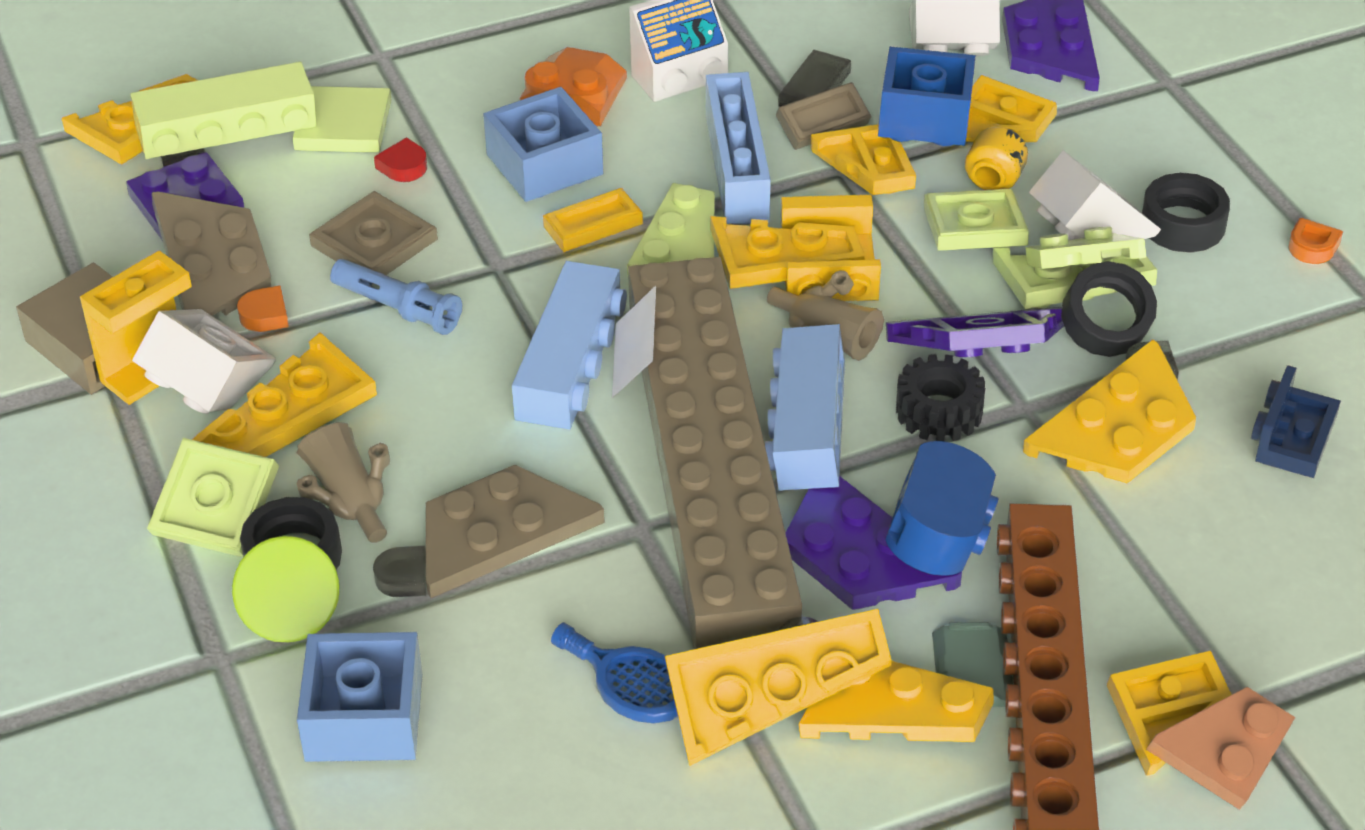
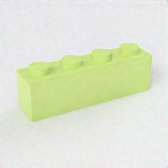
M301 61L130 93L135 127L145 159L316 127L314 93Z

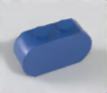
M930 441L921 444L904 480L885 538L890 550L904 563L925 573L943 576L962 572L971 552L977 555L982 553L991 530L989 523L999 500L998 497L991 495L996 477L992 467L978 454L954 443Z

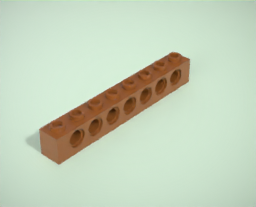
M1009 503L1007 524H998L997 555H1006L1007 563L1000 562L999 593L1009 595V602H1002L1001 633L1011 634V643H1004L1003 672L1004 675H1013L1014 683L1007 684L1005 696L1006 717L1016 718V728H1009L1008 761L1018 762L1019 771L1011 773L1010 803L1011 807H1021V819L1014 818L1013 830H1099L1072 505Z

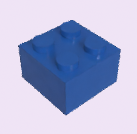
M889 46L882 89L878 137H887L900 142L915 140L933 142L940 146H965L976 55Z

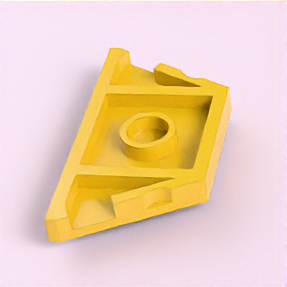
M1152 339L1024 440L1023 452L1033 458H1038L1040 452L1067 459L1066 467L1084 472L1095 471L1106 478L1129 483L1194 430L1196 415L1162 349Z

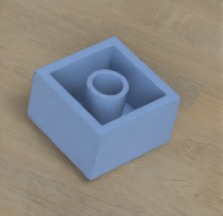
M562 87L483 113L487 156L525 202L541 198L547 194L604 174L602 132Z
M417 632L325 633L307 635L297 714V724L305 762L416 760L423 675Z

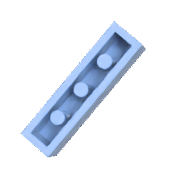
M749 72L706 75V120L724 217H727V224H750L751 219L768 220L769 222L771 179Z
M565 261L512 384L514 419L516 421L570 430L577 412L585 411L589 398V382L591 379H597L600 374L603 347L609 348L611 346L614 336L615 317H622L626 306L627 292L626 289L620 288V269Z
M840 324L782 328L781 348L773 349L775 377L778 378H771L770 381L772 406L776 407V409H768V430L770 439H773V441H766L765 448L770 470L776 471L779 491L839 487L845 357Z

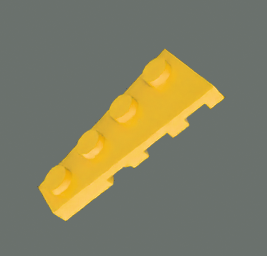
M320 332L309 341L310 349L299 358L294 355L280 365L281 373L267 385L257 384L247 393V402L237 410L227 409L192 440L267 457L376 396V384L367 373Z
M873 609L665 656L689 766L891 666L892 659L879 610Z

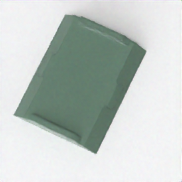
M949 622V626H942L934 631L932 639L936 673L992 687L994 691V704L992 707H1005L1007 684H1013L1012 675H1004L1003 650L1004 643L1008 642L1007 634H1002L1000 627L993 626L988 622Z

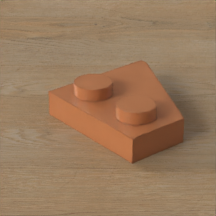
M1246 687L1156 734L1146 750L1240 810L1249 799L1295 717Z

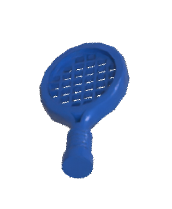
M565 622L558 625L551 637V643L560 649H566L581 660H588L593 665L598 692L603 701L618 714L634 721L653 724L671 721L678 717L675 701L668 697L670 694L673 695L672 688L666 685L670 682L665 662L666 655L650 648L635 646L601 649L595 646L594 642L577 633L572 626ZM634 662L639 663L637 667L633 665ZM643 666L647 668L645 672L641 670ZM628 668L633 670L631 673L626 672ZM612 670L617 671V673H616L615 675L612 674V673H610V672H611ZM651 672H653V673H655L656 675H655L654 677H652V676L649 675V674H650ZM637 673L641 676L636 678L634 675ZM621 675H623V676H625L626 678H625L624 680H622V679H620L619 677H620ZM659 677H662L665 680L661 682L658 679ZM645 678L649 680L647 684L643 682ZM631 680L634 683L630 685L628 684V681ZM614 682L619 683V685H618L617 687L614 686V685H612V684H613ZM653 684H656L658 687L654 689L651 686ZM640 685L643 688L638 690L636 687ZM623 687H625V688H627L628 690H627L626 692H624V691H622L621 689H622ZM661 689H664L667 692L663 694L660 691ZM647 690L651 692L649 696L645 694ZM631 692H633V693H635L636 695H635L634 697H632V696H630L629 694H630ZM655 696H658L660 699L656 701L653 698ZM640 697L645 699L643 702L638 701ZM649 702L653 704L651 708L647 706Z

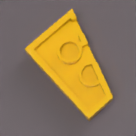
M184 74L139 91L198 80L188 74ZM111 100L99 104V112L80 119L76 113L62 117L66 133L121 165L143 151L135 127L131 101L117 105Z
M710 216V230L719 257H721L730 289L787 281V262L865 260V254L854 226L799 222L792 229L768 227V220L751 219L750 226L727 224V217Z
M891 661V666L809 706L799 722L800 738L820 739L821 731L849 732L850 739L870 740L871 733H902L907 741L975 742L994 704V691L992 687Z

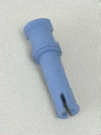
M345 259L337 260L332 267L330 280L333 284L397 309L406 321L416 322L419 320L431 325L433 330L441 335H448L457 326L462 313V301L457 295L452 293L442 295L431 291L429 286L421 281L407 284ZM372 283L379 285L380 288L373 287ZM444 310L447 311V315H443Z

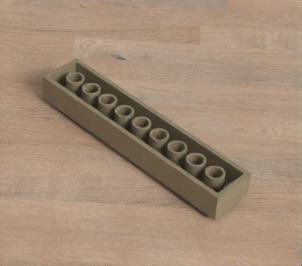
M721 257L628 266L630 310L656 286L653 361L641 372L694 649L801 626V597Z

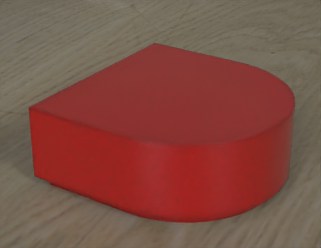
M407 137L374 156L375 169L398 182L414 181L422 177L427 171L425 150Z

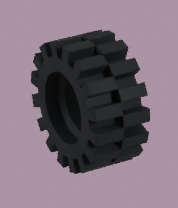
M937 354L928 355V362L926 363L921 357L914 359L913 367L906 364L902 374H899L896 397L898 421L901 425L906 423V431L911 434L920 430L919 438L928 440L929 435L932 434L936 435V441H944L945 435H950L952 441L961 439V431L969 436L974 432V426L979 427L983 416L986 388L984 377H979L980 370L976 366L968 369L969 361L962 358L957 364L953 363V355L945 354L944 361L937 360ZM943 395L953 399L947 401H939L931 399L928 396Z

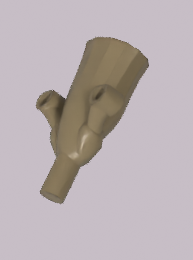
M842 270L835 272L824 286H814L799 296L776 286L772 287L767 295V302L789 312V325L791 328L840 324L843 351L852 359L858 361L867 357L868 353L872 351L883 330L884 317L882 311L877 308L863 307L832 298L836 293L841 295L848 294L854 285L848 273Z
M336 422L320 427L306 435L297 445L298 450L296 453L308 464L325 489L318 485L315 476L307 475L297 481L300 497L317 500L329 506V510L335 516L345 520H357L369 542L377 543L383 540L387 535V530L378 517L376 509L381 504L384 495L383 483L381 482L383 471L390 464L387 445L379 443L369 448L368 454L371 470L368 475L355 444L352 428L348 427V423Z

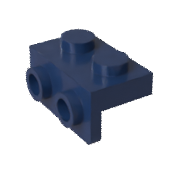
M1287 365L1281 382L1272 379L1268 388L1264 408L1269 409V412L1259 411L1253 427L1251 439L1259 441L1255 462L1314 478L1337 418L1341 400L1293 387L1297 368Z

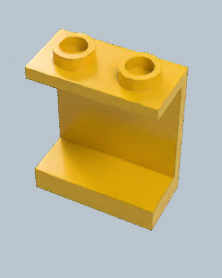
M872 195L781 197V228L792 229L799 222L854 226L865 254V260L787 262L786 291L799 296L814 286H824L835 272L842 270L848 273L854 285L848 294L841 295L836 293L832 298L841 301L879 300L881 262L880 259H875Z
M160 250L80 296L100 382L128 405L159 387V385L145 377L146 370L133 362L132 359L158 311L177 310L174 297L192 287L189 272Z

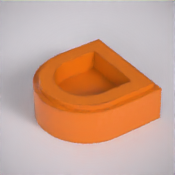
M1299 218L1291 232L1289 251L1296 259L1310 264L1325 263L1334 256L1338 249L1343 231L1308 219Z
M280 285L250 291L239 299L237 304L239 320L246 329L255 332H265L289 327Z

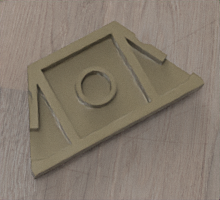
M163 192L152 193V205L166 255L187 270L190 275L192 287L178 295L182 310L202 309L211 316L221 311L226 316L237 309L238 301L244 294L256 289L271 287V274L250 209Z
M517 465L510 466L427 501V594L430 598H434L605 523L604 508L595 501Z

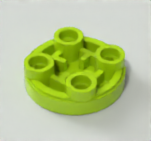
M293 536L275 537L257 544L240 561L233 578V602L240 619L255 634L274 642H296L306 639L308 634L317 633L330 620L339 599V578L329 556L314 543Z

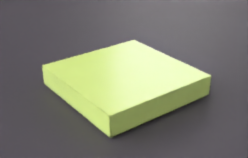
M311 86L314 93L316 127L294 131V150L380 152L392 100L390 88Z
M1012 189L924 194V210L938 251L1028 245L1029 230Z
M183 438L147 529L155 536L243 557L240 543L243 523L254 510L265 504L279 465L271 458Z

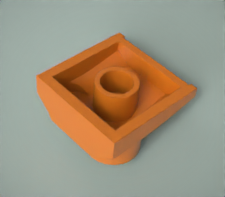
M566 47L549 56L544 62L537 63L525 73L526 88L520 100L562 87L596 126H601L627 78V71L605 53Z

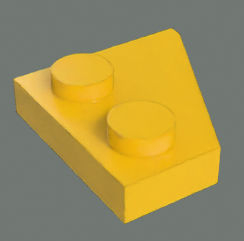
M981 75L972 86L966 142H974L980 132L990 127L1007 128L1017 133L1024 142H1037L1057 115V103Z
M879 124L811 134L810 148L812 152L870 194H891L898 191L915 189L916 173L901 142L887 137H878Z
M1211 650L1110 674L1106 685L1146 776L1155 774L1166 764V762L1146 750L1156 734L1232 695Z

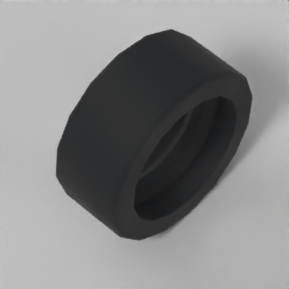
M1180 172L1163 175L1153 180L1145 190L1142 214L1161 230L1155 237L1149 239L1169 250L1188 253L1204 251L1217 245L1226 232L1230 211V198L1222 186L1212 179L1198 174ZM1175 206L1190 207L1201 211L1206 216L1183 218L1170 214L1164 209Z
M1106 261L1092 264L1078 273L1063 299L1061 318L1066 332L1078 346L1095 355L1112 357L1126 354L1141 343L1156 318L1157 299L1152 285L1140 272L1126 264ZM1103 287L1114 289L1124 295L1132 304L1135 312V321L1132 326L1127 330L1117 332L1105 330L1093 323L1086 315L1082 305L1086 292L1093 288Z
M284 497L267 502L254 510L243 523L240 535L243 557L253 547L265 540L290 533H307L320 539L317 546L329 556L335 569L337 570L340 566L342 546L339 527L333 512L321 502L306 497Z

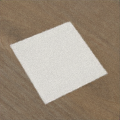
M656 286L616 323L612 398L653 361Z

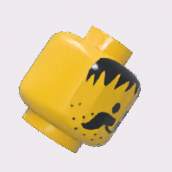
M1003 127L985 129L978 134L966 156L965 170L968 177L983 190L1010 189L1019 179L1027 163V146L1024 140L1010 129Z

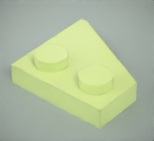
M1110 226L1084 230L1085 238L1068 240V234L1040 237V245L1025 247L1027 265L1041 269L1100 263L1103 261L1102 259L1117 256H1127L1131 259L1146 257L1144 238L1112 233V227Z

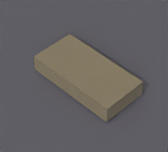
M853 82L779 107L776 113V117L794 150L811 145V134L867 125L872 117Z

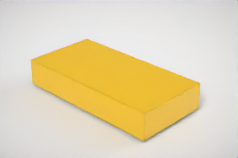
M618 188L543 215L545 230L563 252L643 224V212L623 188Z

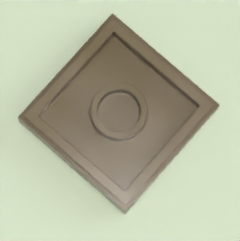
M373 191L309 234L311 246L334 261L345 259L381 272L384 275L389 274L438 240L437 228L376 191Z

